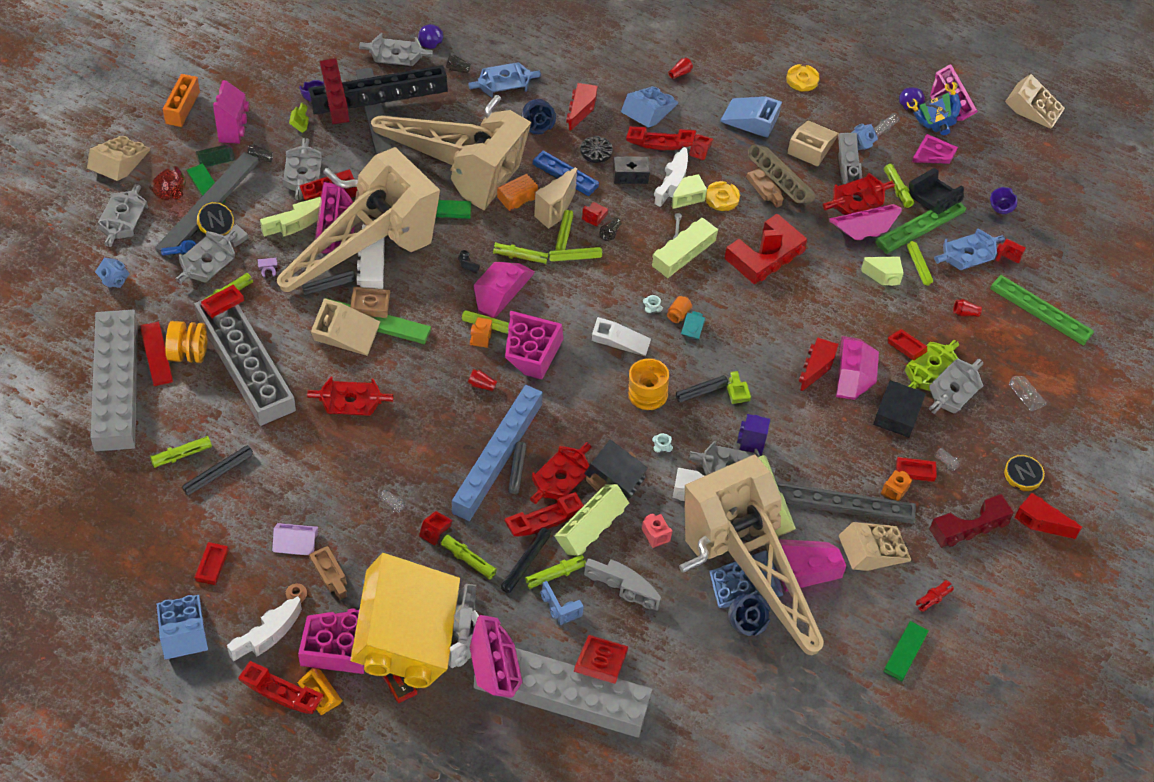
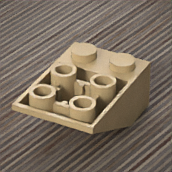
M1032 74L1018 82L1005 101L1017 114L1050 129L1065 109Z
M807 121L796 130L790 139L787 154L819 166L839 133Z
M118 136L115 139L90 148L87 169L118 181L127 177L150 151V148L144 146L143 143L131 141L126 136Z
M576 167L536 192L534 216L548 229L562 220L564 211L568 209L575 195Z
M324 298L311 333L314 341L368 356L380 321L342 303Z
M852 522L838 535L853 570L868 571L911 561L908 549L897 526Z

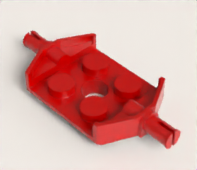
M868 173L864 178L840 186L835 184L833 200L823 203V208L825 211L831 208L837 209L843 215L879 208L884 204L885 191L894 188L895 184L893 180L882 183L872 174ZM858 195L862 200L856 201L853 196Z
M331 376L321 390H308L307 398H319L327 414L371 416L382 401L393 402L394 394H382L373 378H371V383L333 381ZM351 397L356 399L354 402L346 401V399Z
M588 442L580 449L559 446L558 452L536 474L535 472L532 473V480L537 488V492L530 497L531 502L537 504L542 497L558 500V498L568 495L586 477L584 473L590 465L585 454L592 449V446ZM564 474L566 478L558 479L556 475Z

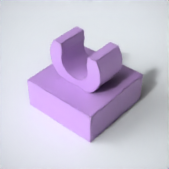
M276 258L258 259L259 270L262 269L263 277H266V270H271L272 275H276L275 268H278Z

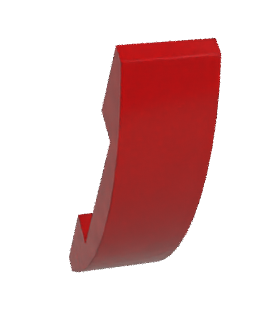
M630 126L626 141L648 149L677 150L693 145L696 130L679 129L678 134L649 133L646 127Z
M159 321L140 325L153 385L158 386L172 383L173 379L166 357V349Z
M576 492L558 498L556 504L527 515L521 512L505 518L504 521L513 536H527L538 533L541 528L550 529L571 519L584 505Z
M249 661L238 677L239 681L262 696L287 708L307 714H313L324 698V694L309 687L301 688L270 674L267 668L252 661Z

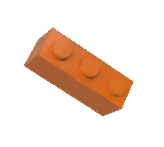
M186 74L180 75L163 107L165 124L178 127L183 126L200 93L198 77Z

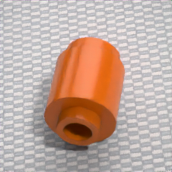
M678 296L668 309V319L673 323L683 321L687 312L689 313L692 309L691 301L687 297Z

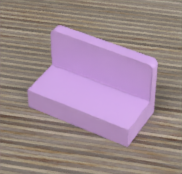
M277 523L274 527L272 551L300 555L313 553L315 538L318 535V527Z

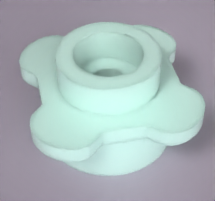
M650 295L643 299L647 313L661 312L663 310V307L660 305L661 299L658 296Z
M664 433L654 436L652 439L655 443L654 451L671 452L673 449L671 436Z

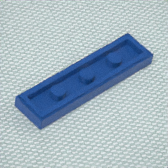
M544 150L533 159V165L557 179L567 171L574 169ZM577 170L576 189L590 196L599 187V182Z

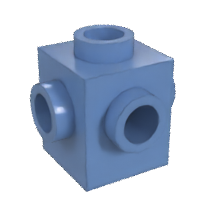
M859 124L851 132L857 133L858 150L868 149L873 146L872 143L878 140L872 124Z
M105 257L95 271L102 280V283L110 288H121L130 274L122 262Z

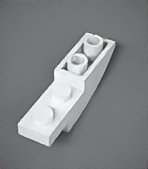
M686 147L677 152L673 161L667 164L665 168L666 177L663 180V184L661 187L658 186L654 193L655 205L661 207L669 196L673 198L678 185L685 178L688 162Z
M300 598L289 599L282 606L267 611L261 617L262 625L260 627H254L244 636L234 638L227 645L231 659L235 661L251 651L257 657L276 644L298 618L302 610Z

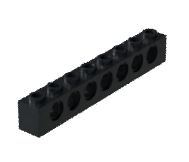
M443 65L342 82L348 109L448 92L447 75ZM325 86L309 88L313 114L330 112Z

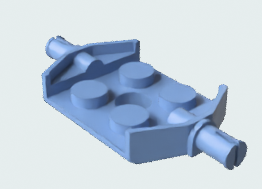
M518 62L482 69L478 81L469 82L468 86L470 90L481 88L491 98L493 97V92L525 87L526 92L530 80L541 77L540 70L530 72V70H527Z
M978 228L975 234L947 242V239H945L943 244L944 254L935 256L934 259L937 264L946 261L959 270L970 268L994 260L997 255L996 244L1005 242V237L1000 235L994 238Z

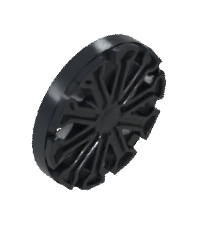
M593 136L582 141L580 152L586 160L593 163H601L607 161L612 156L613 148L606 138Z

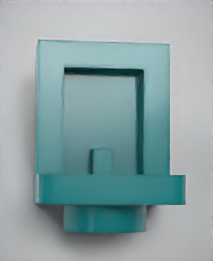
M692 311V314L687 312L681 335L699 340L706 321L705 317H702L703 314Z

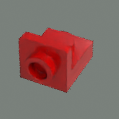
M697 134L693 145H691L689 156L705 160L708 149L712 146L713 138Z
M593 202L589 207H583L582 220L597 227L608 214V209Z
M1006 239L1003 245L999 244L997 247L998 255L995 261L999 262L1002 256L1019 263L1026 247Z
M435 511L423 520L419 537L436 545L440 535L451 527L453 520Z

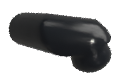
M462 250L458 256L461 267L478 273L480 264L471 262L469 258L470 253Z

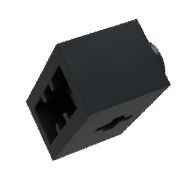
M614 156V184H648L650 175L649 157Z

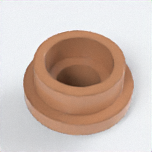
M292 584L286 590L287 600L299 597L302 603L307 596V590L302 584Z

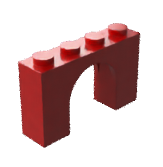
M776 214L765 221L763 232L764 230L782 229L783 237L779 251L773 254H760L738 239L726 247L724 259L755 285L759 281L765 280L772 272H777L785 263H790L797 255L803 254L806 250L807 238L780 215Z

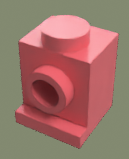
M650 514L645 517L642 531L652 548L671 541L672 529L668 527L661 514L657 516Z

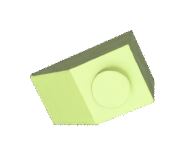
M699 174L688 176L681 180L673 194L671 206L673 209L705 201L707 188Z
M865 257L861 268L863 273L881 285H900L904 274L900 257Z

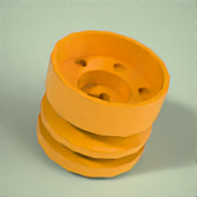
M170 321L167 328L165 345L167 360L182 362L186 353L188 362L192 363L195 359L196 363H202L208 345L205 323H198L196 326L195 322H191L187 330L185 322Z
M642 359L634 363L629 370L628 397L631 403L643 410H654L665 404L668 398L669 370L666 365L655 359Z

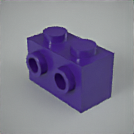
M747 414L746 421L741 422L737 443L740 444L739 450L754 453V450L757 449L759 455L762 456L770 424L769 418Z

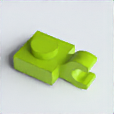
M301 103L299 108L295 107L291 112L289 121L290 125L302 133L307 130L309 117L305 115L308 107L304 103Z
M738 371L730 372V384H728L727 390L731 403L749 402L751 395L747 382L740 381Z

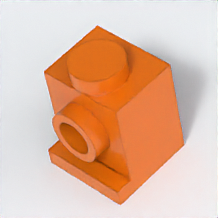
M477 317L475 324H472L470 345L488 348L492 335L491 319Z
M895 470L888 481L885 482L881 495L890 500L900 501L908 491L912 479H910L906 472Z

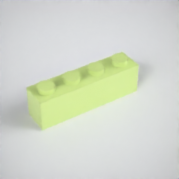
M704 218L693 222L688 229L681 231L675 239L669 240L663 248L655 251L652 266L669 278L716 241L718 229Z
M605 484L555 535V538L567 555L578 556L586 551V547L591 542L597 540L599 534L608 528L617 516L624 512V508L629 502L618 484Z

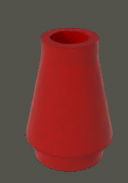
M681 58L668 71V74L674 80L690 73L691 69H693V64L688 58Z
M957 299L953 305V313L957 314V316L980 317L982 312L981 306H977L964 299Z
M473 369L468 383L471 384V387L493 392L497 381L481 370Z

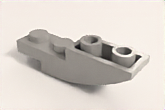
M839 133L838 161L842 185L862 178L861 163H859L857 133ZM858 195L853 196V198H861Z
M588 558L585 564V576H588L591 580L604 582L610 587L620 588L619 596L623 597L626 601L636 602L647 609L658 611L661 596L641 575L610 559L608 565Z

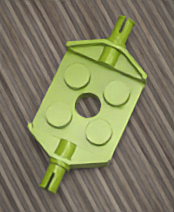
M953 340L949 345L929 342L926 345L928 352L914 361L911 360L905 368V372L911 381L908 387L931 391L929 385L952 362L959 359L954 353V350L959 346L956 340ZM930 361H936L938 365H933Z

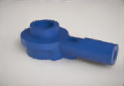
M185 240L180 246L161 248V254L181 253L184 255L196 243L192 240Z

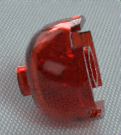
M172 166L174 169L171 171L167 168L154 178L153 187L150 185L149 189L157 198L170 201L173 199L178 200L183 196L186 180L184 174L177 166Z

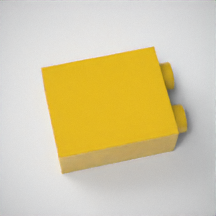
M382 552L366 570L350 661L364 665L365 672L371 675L385 676L391 673L404 677V682L414 688H425L431 685L448 669L460 578Z

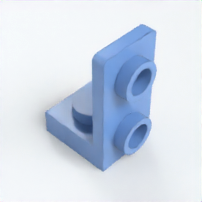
M543 582L542 591H540L541 597L544 602H548L550 614L553 619H557L559 625L582 617L584 606L580 600L567 602L561 607L548 582Z

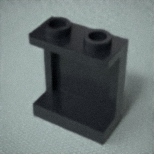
M933 168L909 182V194L914 200L939 215L963 201L964 187L959 186L953 189L938 179L939 171Z
M890 380L873 425L910 438L926 393Z
M610 439L584 474L591 478L595 473L609 484H618L625 497L631 498L637 490L634 486L636 484L640 486L646 478L644 472L648 467Z

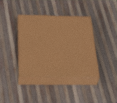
M353 287L350 307L367 316L387 318L390 290Z

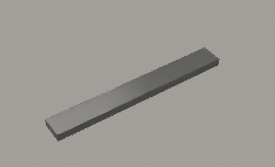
M372 68L355 70L357 80L374 77ZM382 104L364 106L375 154L377 155L392 149L391 139L375 133L371 125L373 118L384 116Z
M243 152L155 247L156 251L161 253V248L180 246L183 241L188 240L199 228L197 225V215L200 209L205 204L211 202L222 203L259 163L258 158ZM174 254L165 256L172 258Z
M776 482L786 504L911 524L915 522V503Z

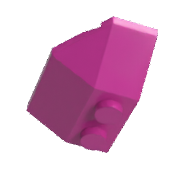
M950 64L936 72L930 97L934 99L948 93L949 91L945 89L946 83L949 84V88L952 90V82H955L957 84L955 91L958 93L962 105L956 118L957 121H963L978 111L953 66Z
M323 183L315 240L354 203L344 188L332 183ZM355 226L351 229L350 234L354 233ZM342 240L335 241L321 253L329 254L340 246Z
M891 204L829 218V221L854 240H863L864 237L880 236V233L887 232L902 212V208Z
M494 262L474 284L478 312L495 319L534 275L535 271L520 263Z
M841 337L836 397L855 400L877 382L879 351L861 339Z
M480 615L477 618L470 643L477 686L494 696L512 698L522 684L515 645L506 630L500 625L501 622L498 618Z

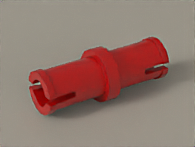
M945 580L936 588L929 589L925 596L916 601V606L922 604L918 609L924 612L933 604L940 603L943 597L954 590L953 586L947 588L952 585L951 582Z

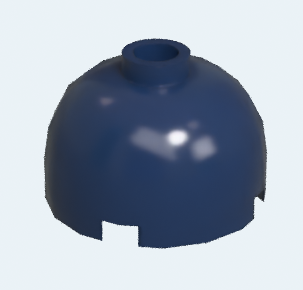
M543 99L529 101L522 110L521 117L531 122L529 132L533 134H543V131L550 130L556 122L554 108Z
M751 593L739 595L729 606V622L732 628L740 634L748 636L759 635L766 630L770 623V619H768L769 612H771L770 606L759 595Z

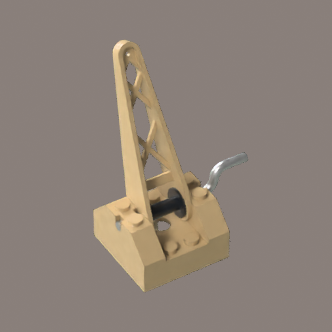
M495 95L485 108L486 117L483 119L481 126L390 116H377L372 119L371 125L373 131L377 134L451 164V180L463 199L471 201L473 205L485 210L497 195V187L506 184L519 168L531 122L511 110L492 113V110L501 100L499 95ZM409 132H414V133H418V134L430 136V137H433V138H429V137H425V136H421V135H417V134H413V133H409Z
M396 147L375 155L360 172L358 180L343 181L329 168H326L324 174L338 187H357L358 191H356L355 202L278 276L277 283L282 291L290 292L387 235L398 246L409 252L431 244L440 189ZM368 215H371L376 219L373 221ZM360 221L366 225L358 233L350 234L351 229ZM342 240L340 246L321 260H315L316 256L332 243ZM307 267L306 271H304L302 274L293 277L294 273H296L299 269Z
M754 454L685 484V541L698 557L679 565L681 572L684 573L703 564L707 559L729 551L804 653L808 655L817 654L823 647V638L775 533V530L781 527V515L779 512L781 511L782 499L770 470ZM737 507V511L733 512L734 515H732L729 510ZM747 534H751V536H760L745 544H743V542L740 539L742 537H745ZM764 545L768 551L767 566L753 559L749 552ZM772 561L776 566L778 572L772 569ZM761 570L767 572V578L764 577ZM771 576L785 583L793 598L792 609L782 604L773 591ZM797 619L806 623L809 629L808 636L801 633L797 628Z

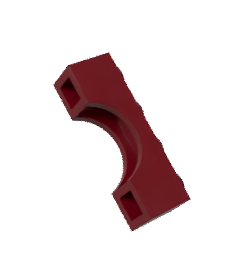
M337 59L321 60V75L326 90L332 125L350 122Z
M999 494L984 500L979 518L964 520L950 512L934 518L929 530L941 548L946 546L952 547L959 541L971 540L978 534H987L994 528L1007 526L1014 512L1003 495Z

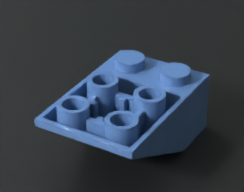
M651 86L627 94L621 112L642 125L651 127L659 123L678 104V101L674 100L673 96L660 92L659 88Z
M766 96L732 98L720 122L768 138L779 117L782 102Z
M766 550L752 555V558L767 566L768 552ZM736 561L709 571L719 608L729 607L732 601L739 595L751 593L761 596ZM772 561V569L777 572L776 566ZM761 570L764 577L767 578V572ZM771 576L773 591L777 597L783 596L779 579Z
M188 595L180 599L156 603L159 635L164 659L208 650L199 595Z

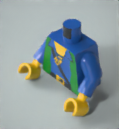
M952 82V90L949 88V84L946 83L945 89L949 91L948 93L919 105L920 108L917 107L918 102L916 99H913L915 101L913 107L907 102V106L914 110L913 114L921 125L927 129L932 128L934 132L940 131L941 135H948L951 132L949 126L956 124V117L959 115L962 106L959 95L955 91L957 89L955 82Z

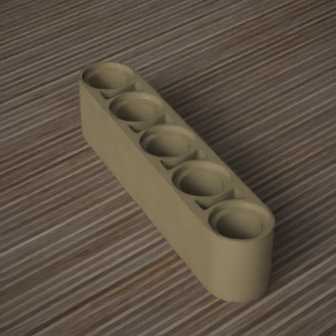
M752 145L749 148V158L795 202L811 204L814 201V191L771 150L760 145Z

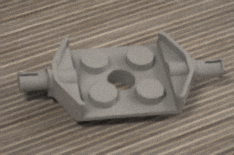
M380 33L372 40V43L360 42L359 49L369 50L374 61L379 63L413 66L420 58L422 59V56H433V50L421 48L417 37H415V42L384 39L382 33Z
M305 138L302 139V146L286 151V164L282 182L284 187L296 192V200L298 198L302 200L303 198L299 185L320 178L322 154L320 151L309 147L308 138H306V143Z
M134 184L132 190L128 192L112 194L98 221L99 229L108 236L104 242L106 246L111 247L116 238L134 236L133 230L144 208L148 209L147 201L138 195L141 190L140 185Z
M232 230L224 236L207 231L205 238L183 256L179 255V262L183 272L175 278L179 284H182L187 278L201 282L209 281L235 258L231 241L238 236V233ZM207 257L210 258L212 261L209 263H205L202 261V259Z
M956 359L929 385L935 400L934 404L929 407V410L934 409L932 413H936L940 408L952 413L960 411L962 406L983 387L978 369L983 365V361L979 363L981 360L977 359L973 364H969ZM950 384L955 386L956 392L951 390Z
M714 441L704 453L690 451L689 459L700 461L705 474L708 475L754 454L757 457H760L757 449L754 450V453L716 446V441ZM771 467L772 473L775 475L776 468Z
M465 584L458 594V604L456 605L453 635L457 643H467L468 636H470L472 611L475 610L476 585Z

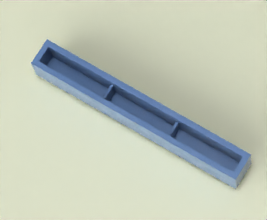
M528 385L523 387L452 499V514L468 521L471 520L514 451L516 443L520 441L542 406V391Z

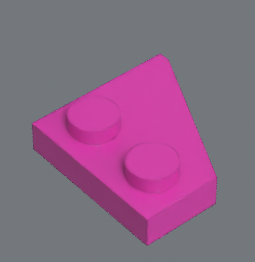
M926 134L912 162L950 164L958 147Z

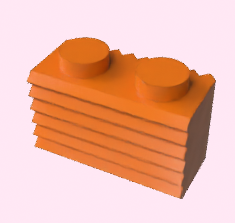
M526 173L497 187V198L511 211V209L519 208L523 203L535 200L538 185Z

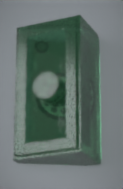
M230 144L195 152L199 165L203 163L205 168L235 160Z

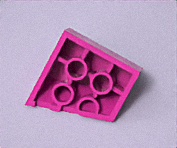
M223 80L219 89V95L216 96L217 102L213 104L218 140L222 143L240 144L241 137H244L245 132L243 125L247 123L246 112H249V101H246V96L242 91Z
M510 311L505 358L524 375L542 380L564 339L562 324Z
M778 539L800 588L843 577L846 563L839 548L829 542ZM781 581V583H782V585H783V587H784V590H785V591H788V589H787L785 583H784L783 581Z
M354 608L348 609V612L336 614L328 612L307 616L298 653L300 666L364 674V665L350 661L359 610Z

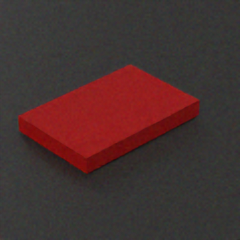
M588 635L576 662L574 672L616 684L629 647Z

